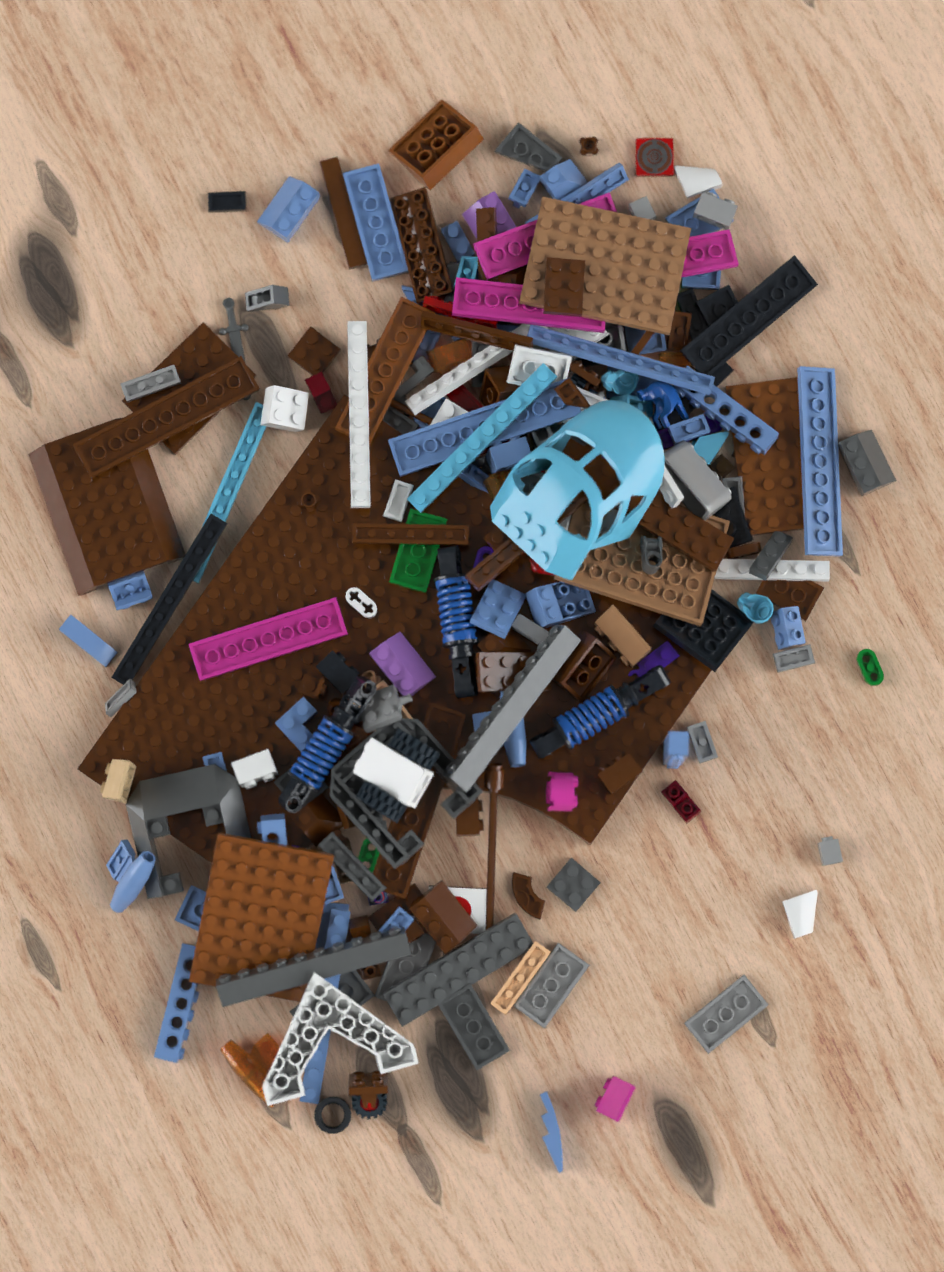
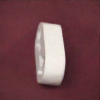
M356 587L347 590L345 596L347 602L363 617L373 618L376 615L377 606L365 593ZM351 592L354 594L356 592L359 593L358 598L361 600L360 603L355 599L352 601L350 600ZM365 603L367 606L373 605V613H364L365 608L362 604Z

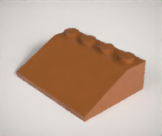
M442 99L388 151L421 184L431 190L477 147L484 138L476 125Z

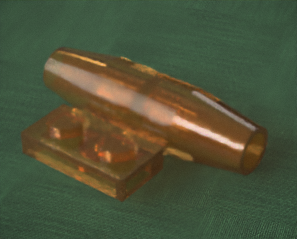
M267 1033L253 1045L249 1054L231 1039L220 1049L231 1069L252 1093L266 1103L262 1086L280 1046Z

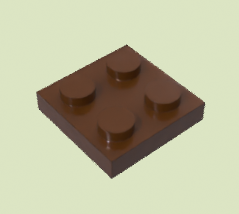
M310 326L287 356L313 376L321 371L323 373L341 349Z

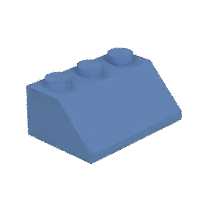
M289 176L257 223L289 243L320 199V194L305 182Z

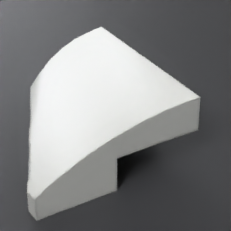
M674 166V171L687 199L702 192L707 193L712 189L716 190L722 187L723 183L715 169Z
M817 890L782 901L794 939L813 932Z

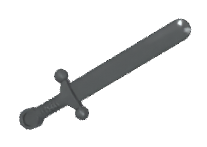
M226 298L223 301V305L228 315L229 326L226 329L221 328L219 334L225 335L229 333L232 351L238 357L242 356L245 361L240 331H247L249 326L247 324L242 326L236 324L234 300ZM251 395L244 398L243 400H249L251 398Z

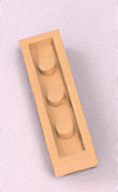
M535 941L490 1004L506 1015L551 952Z

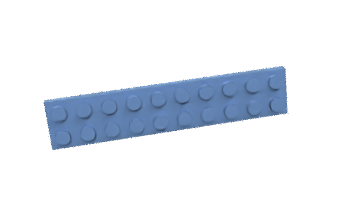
M800 366L797 368L805 555L840 557L843 556L835 369Z
M567 379L550 384L489 446L496 442H504L513 437L522 436L560 423L581 412L580 407L565 405L554 390V388ZM505 400L389 439L388 442L400 477L443 463Z

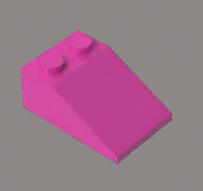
M612 1076L611 1079L607 1078L603 1086L606 1091L603 1097L598 1096L594 1106L597 1107V1112L619 1122L636 1086Z

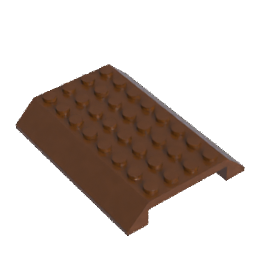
M122 418L113 419L46 443L28 454L78 596L97 590L96 587L165 562L170 564L179 561L186 555L148 449L91 479L73 447L74 443Z

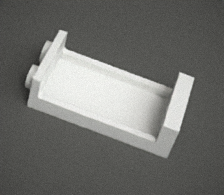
M371 738L366 743L364 752L356 761L353 773L414 808L434 774L374 738Z

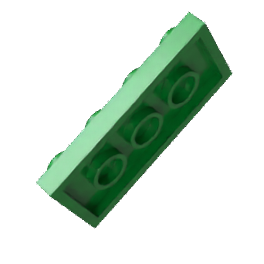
M410 509L406 524L446 525L447 519ZM400 544L389 583L426 593L440 545Z

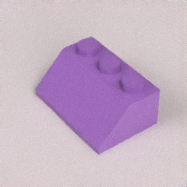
M495 191L479 199L462 214L476 239V208H496L497 234L516 228Z
M401 632L387 639L369 653L390 682L395 685L401 696L409 693L413 696L436 678Z

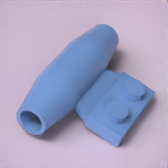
M500 692V699H501L502 696H503V692ZM490 712L472 714L474 732L478 730L480 722ZM524 717L503 744L510 767L526 765L527 740Z
M121 840L106 864L113 880L119 882L110 903L111 909L117 913H122L137 898L148 881L156 861L154 854L149 851H143L135 859L136 854L128 840Z

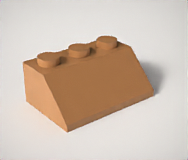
M614 605L594 624L598 635L607 638L609 641L607 643L614 652L617 650L621 654L620 659L626 666L630 665L633 668L652 649Z

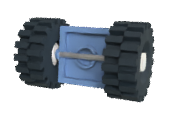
M399 728L388 744L394 751L429 771L440 755L431 747ZM367 780L356 795V798L396 823L407 808V805Z

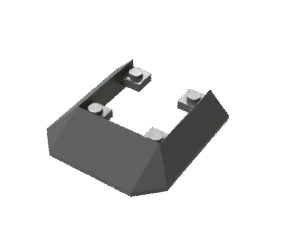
M403 718L378 728L336 764L331 771L330 797L394 869L408 861L411 856L424 846V843L412 830L397 842L374 817L372 813L375 809L356 798L357 793L366 780L353 773L356 761L364 752L366 743L371 738L379 740L388 746L399 728L438 752L440 755L432 769L453 791L441 803V806L453 820L483 792L475 782L468 792L458 791L443 777L446 767L454 759L418 719Z
M216 764L142 780L138 783L126 803L137 855L139 856L143 851H149L156 858L150 877L145 884L148 899L184 891L180 872L162 875L154 838L171 834L167 820L168 815L202 808L206 826L224 823L226 834L252 839L239 782L235 776Z

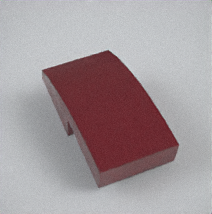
M676 780L661 791L662 795L686 824L701 813L700 808Z

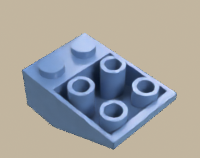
M561 581L536 587L525 594L534 622L542 628L552 627L596 612L589 590Z

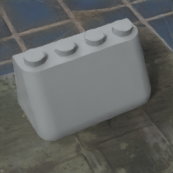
M681 441L664 452V465L684 496L681 502L690 512L706 521L731 500V490L726 485H723L716 472L711 471L705 459L695 452L690 442Z

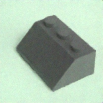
M872 430L858 433L839 442L838 449L861 497L896 482V478Z

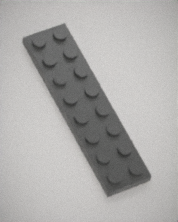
M513 913L387 989L382 994L403 1027L438 1006V1004L470 983L471 985L524 954L531 948L533 941L518 915Z

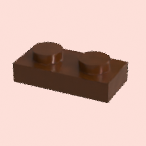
M674 311L671 331L667 340V349L681 350L687 345L692 313Z

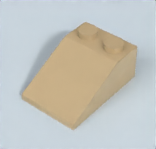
M112 759L111 763H108L105 774L108 775L106 782H102L100 793H103L102 797L126 804L137 766L131 761Z

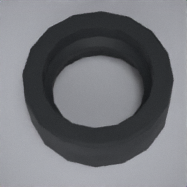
M328 1097L318 1103L314 1119L322 1131L328 1134H336L348 1127L352 1112L345 1100L339 1097ZM329 1104L340 1105L344 1111V1120L336 1127L326 1125L321 1117L323 1108Z

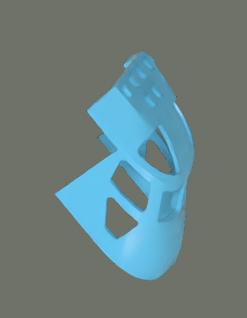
M606 400L588 407L570 419L556 433L514 466L490 506L492 522L545 571L572 580L590 550L630 538L657 494L662 483L665 462L663 446L657 430L643 412L626 402ZM571 435L581 438L594 447L592 451L578 462L562 452ZM599 454H602L614 468L620 481L619 487L606 500L602 499L597 485L583 469L584 466ZM548 470L529 495L522 491L525 484L520 478ZM582 490L588 496L592 510L591 529L588 539H585L580 534L573 535L560 526L557 521L570 502ZM631 496H644L640 504L625 517ZM620 502L617 516L610 530L598 538L604 515Z

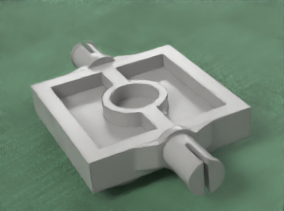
M394 684L376 691L364 712L359 716L358 722L363 721L364 730L369 733L402 720V705L413 701L411 694L399 697Z

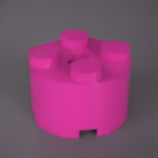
M548 772L547 777H551V782L547 781L546 803H550L547 810L572 811L574 807H577V795H574V789L578 786V776H574L570 772Z

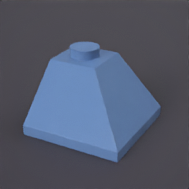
M571 159L555 165L540 176V183L552 199L561 200L588 183Z

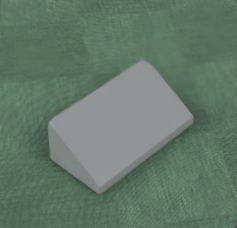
M521 614L517 616L512 624L514 631L537 645L545 641L549 635V631Z

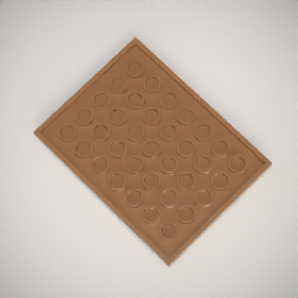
M542 196L519 304L538 308L544 307L547 257L585 260L582 317L670 335L691 228Z
M589 500L572 513L568 532L573 535L580 534L585 539H588L591 529L592 510ZM711 516L706 520V522L727 534L730 521ZM637 525L629 539L590 550L572 580L557 575L554 576V580L701 626L716 571H711L662 541V564L655 574L645 573L642 569L640 552L641 536L646 538L657 537ZM648 561L650 564L656 565L655 562Z

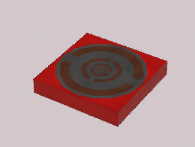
M673 138L635 139L636 177L674 176Z

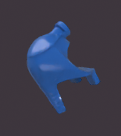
M656 381L651 383L646 389H640L636 392L640 401L654 402L655 411L652 419L656 430L662 428L658 417L664 428L671 426L667 415L673 411L674 407L683 420L689 419L678 392L673 385Z

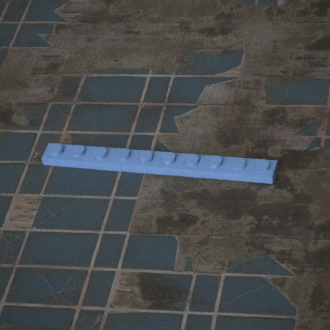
M530 325L527 336L533 338L534 345L707 395L711 394L715 379L713 376L536 325Z
M331 908L325 949L332 947L335 943H346L351 911ZM340 975L325 978L324 980L338 989ZM330 1029L323 1036L317 1050L305 1067L302 1083L305 1096L300 1097L301 1102L319 1103L331 1033Z

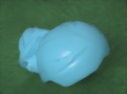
M621 369L616 372L610 370L602 375L601 382L609 391L613 390L618 395H630L637 388L639 377L637 374Z
M744 593L737 599L739 609L744 612L748 619L756 624L767 622L773 615V603L766 596Z

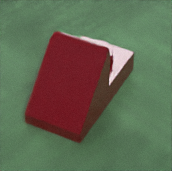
M322 371L304 379L320 414L336 407L337 402Z

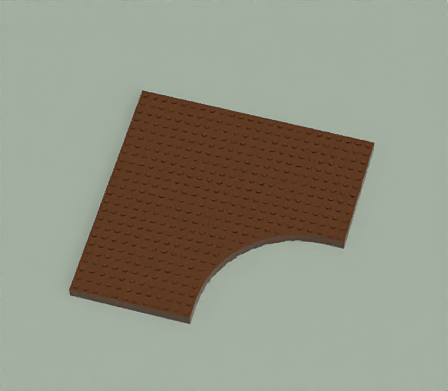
M344 394L135 687L137 692L122 705L77 769L101 786L102 782H106L108 776L105 774L108 763H111L112 759L131 761L137 767L128 796L129 800L140 781L204 767V756L222 752L227 772L236 777L232 762L268 749L278 771V775H275L276 779L269 782H264L263 780L256 782L257 786L250 789L240 786L252 839L263 841L262 834H258L257 822H261L262 815L284 813L287 845L309 849L314 844L291 818L296 813L288 812L279 804L278 799L282 792L274 783L294 763L298 762V757L303 756L301 751L276 726L275 722L304 697L317 711V714L304 726L312 735L314 732L321 733L318 730V726L321 724L323 716L328 715V703L332 699H342L343 697L316 668V665L332 650L335 653L339 651L346 658V665L348 667L352 665L360 673L358 676L371 670L377 676H380L381 681L384 680L388 686L393 685L369 653L399 632L404 635L436 676L435 679L412 696V702L403 704L411 717L418 719L423 724L430 702L467 714L453 755L455 760L458 751L465 747L470 735L474 732L472 714L492 711V706L500 700V696L496 698L491 692H478L477 696L458 699L455 695L452 660H449L448 657L450 650L449 648L442 647L444 635L441 633L442 627L440 623L442 620L439 617L441 614L439 612L440 606L438 605L439 598L437 597L439 591H437L434 579L441 576L438 557L435 561L427 592L423 593L389 583L400 544L352 543L353 523L406 524L410 509L417 510L410 502H408L402 522L383 517L395 479L414 485L413 493L442 463L400 477L388 440L403 434L382 420L369 446L370 508H351L350 437L335 430L349 401V397ZM457 477L423 512L446 518V525H469L468 545H458L461 552L462 573L467 574L473 569L478 550L484 546L490 547L483 538L496 527L492 522L490 510L495 497ZM306 489L311 490L314 495L320 497V502L316 503L312 512H308L304 506H299L297 503ZM440 545V548L454 545ZM526 552L494 578V580L524 594L536 587L560 582L554 580L552 575L534 573L531 570L530 556ZM484 554L483 559L487 558L489 554ZM468 581L471 589L466 592H471L472 597L467 599H471L473 604L467 607L474 608V611L468 614H474L489 583L480 591H477ZM356 587L375 602L377 613L373 618L363 617L347 602L345 596L348 589ZM589 591L596 612L558 625H565L577 637L582 630L588 632L602 642L617 659L585 700H590L592 696H596L599 692L603 693L604 689L609 687L610 684L615 688H619L623 682L628 684L638 678L636 674H633L631 677L628 674L630 671L639 670L640 668L637 665L633 668L630 665L626 666L620 659L621 654L617 650L614 652L607 643L609 641L605 636L600 637L595 631V622L612 605L617 608L652 648L650 653L666 641L675 649L679 657L664 668L671 683L640 700L638 706L628 709L629 717H622L618 722L612 718L614 721L613 725H609L606 721L608 727L603 729L599 725L601 732L597 733L593 729L595 735L590 736L587 733L589 737L587 740H584L579 734L582 742L574 744L572 750L563 745L548 756L538 759L529 741L533 737L554 727L552 718H556L559 715L565 716L566 711L571 712V708H577V705L581 703L551 680V691L542 692L524 716L527 740L526 765L510 767L504 745L489 763H501L502 768H504V788L500 789L498 796L515 800L539 811L591 845L638 778L637 776L610 795L597 777L600 773L599 769L607 763L609 766L616 762L615 758L623 752L625 755L630 752L643 770L712 670L653 627L662 614ZM351 592L350 600L352 601L355 599L360 603L361 600L358 598L359 593L356 592L354 594ZM336 597L348 635L210 679L199 680L189 648L190 643ZM525 598L517 616L521 614L534 622L527 598ZM365 603L362 604L365 608L364 613H373V605L367 606ZM478 626L471 627L476 629L475 636L479 641L473 645V652L475 654L480 652L477 649V645L488 636ZM548 627V628H544V629L547 630V631H550V629H551L552 627ZM515 631L529 646L530 652L537 651V644ZM476 657L473 658L474 666L476 665ZM304 674L319 680L321 678L325 679L328 690L324 698L321 697L318 701L297 692ZM640 684L639 690L643 691L645 685ZM363 721L352 727L351 730L355 733V736L352 737L349 744H345V750H340L342 754L340 757H337L338 761L333 763L334 766L374 732L367 733L364 730ZM484 769L475 783L483 793H490L484 787ZM548 772H570L574 776H578V786L574 789V795H577V807H574L572 811L547 810L550 803H546L547 781L551 782V777H547ZM324 775V782L329 788L321 794L338 812L336 803L330 797V785L327 776ZM444 782L442 789H450V787ZM202 808L168 815L170 835L212 864L218 833L226 834L224 823L206 826ZM269 833L267 835V837L272 840L278 837L275 833Z

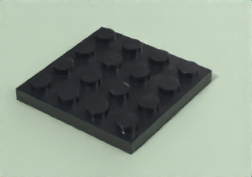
M711 590L701 626L662 614L653 627L705 666L716 672L754 622L748 619L740 609L714 590Z

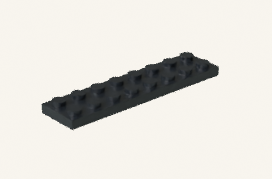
M795 255L792 256L683 347L680 352L696 372L706 375L713 374L818 285L797 257Z

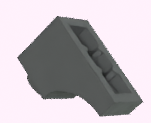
M270 285L245 293L246 311L249 312L267 309L277 310L290 306L288 287Z

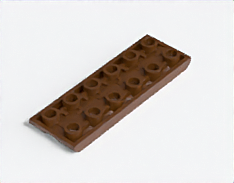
M426 187L390 198L416 303L423 302L425 296L440 297L453 293Z

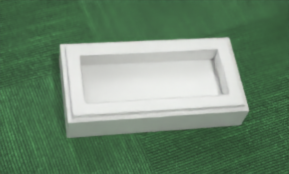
M395 479L383 517L402 522L409 502L407 498L411 495L414 485Z

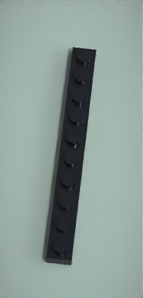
M213 514L209 515L111 678L123 685L129 679L133 680L228 523Z

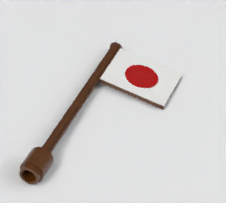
M495 762L487 765L484 776V787L490 792L487 888L447 886L477 924V927L471 932L473 934H480L494 925L498 792L504 788V768H502L501 763Z

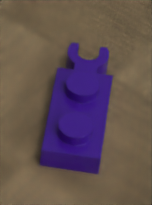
M666 641L638 662L637 666L640 669L630 671L628 676L631 677L633 674H636L640 677L658 665H662L665 668L677 659L679 655L671 644Z

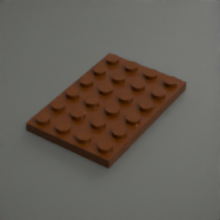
M203 322L152 371L175 365L181 384L128 403L124 398L122 402L132 412H135L238 358V356ZM248 367L252 376L256 378L257 375ZM219 412L162 442L176 455Z

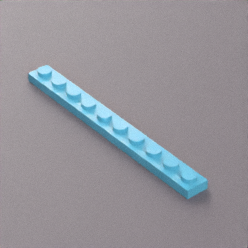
M543 363L407 500L422 513L557 376Z
M255 402L203 525L210 514L225 522L229 516L267 427L261 425L263 404ZM215 546L193 582L200 583Z

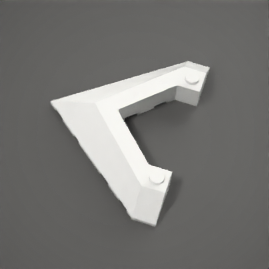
M314 972L262 1086L267 1106L305 1096L301 1075L328 1029L373 1053L381 1074L419 1064L414 1044Z

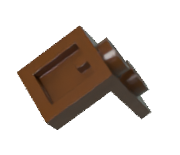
M304 674L297 692L319 701L321 697H325L328 687L325 679L321 678L319 680Z

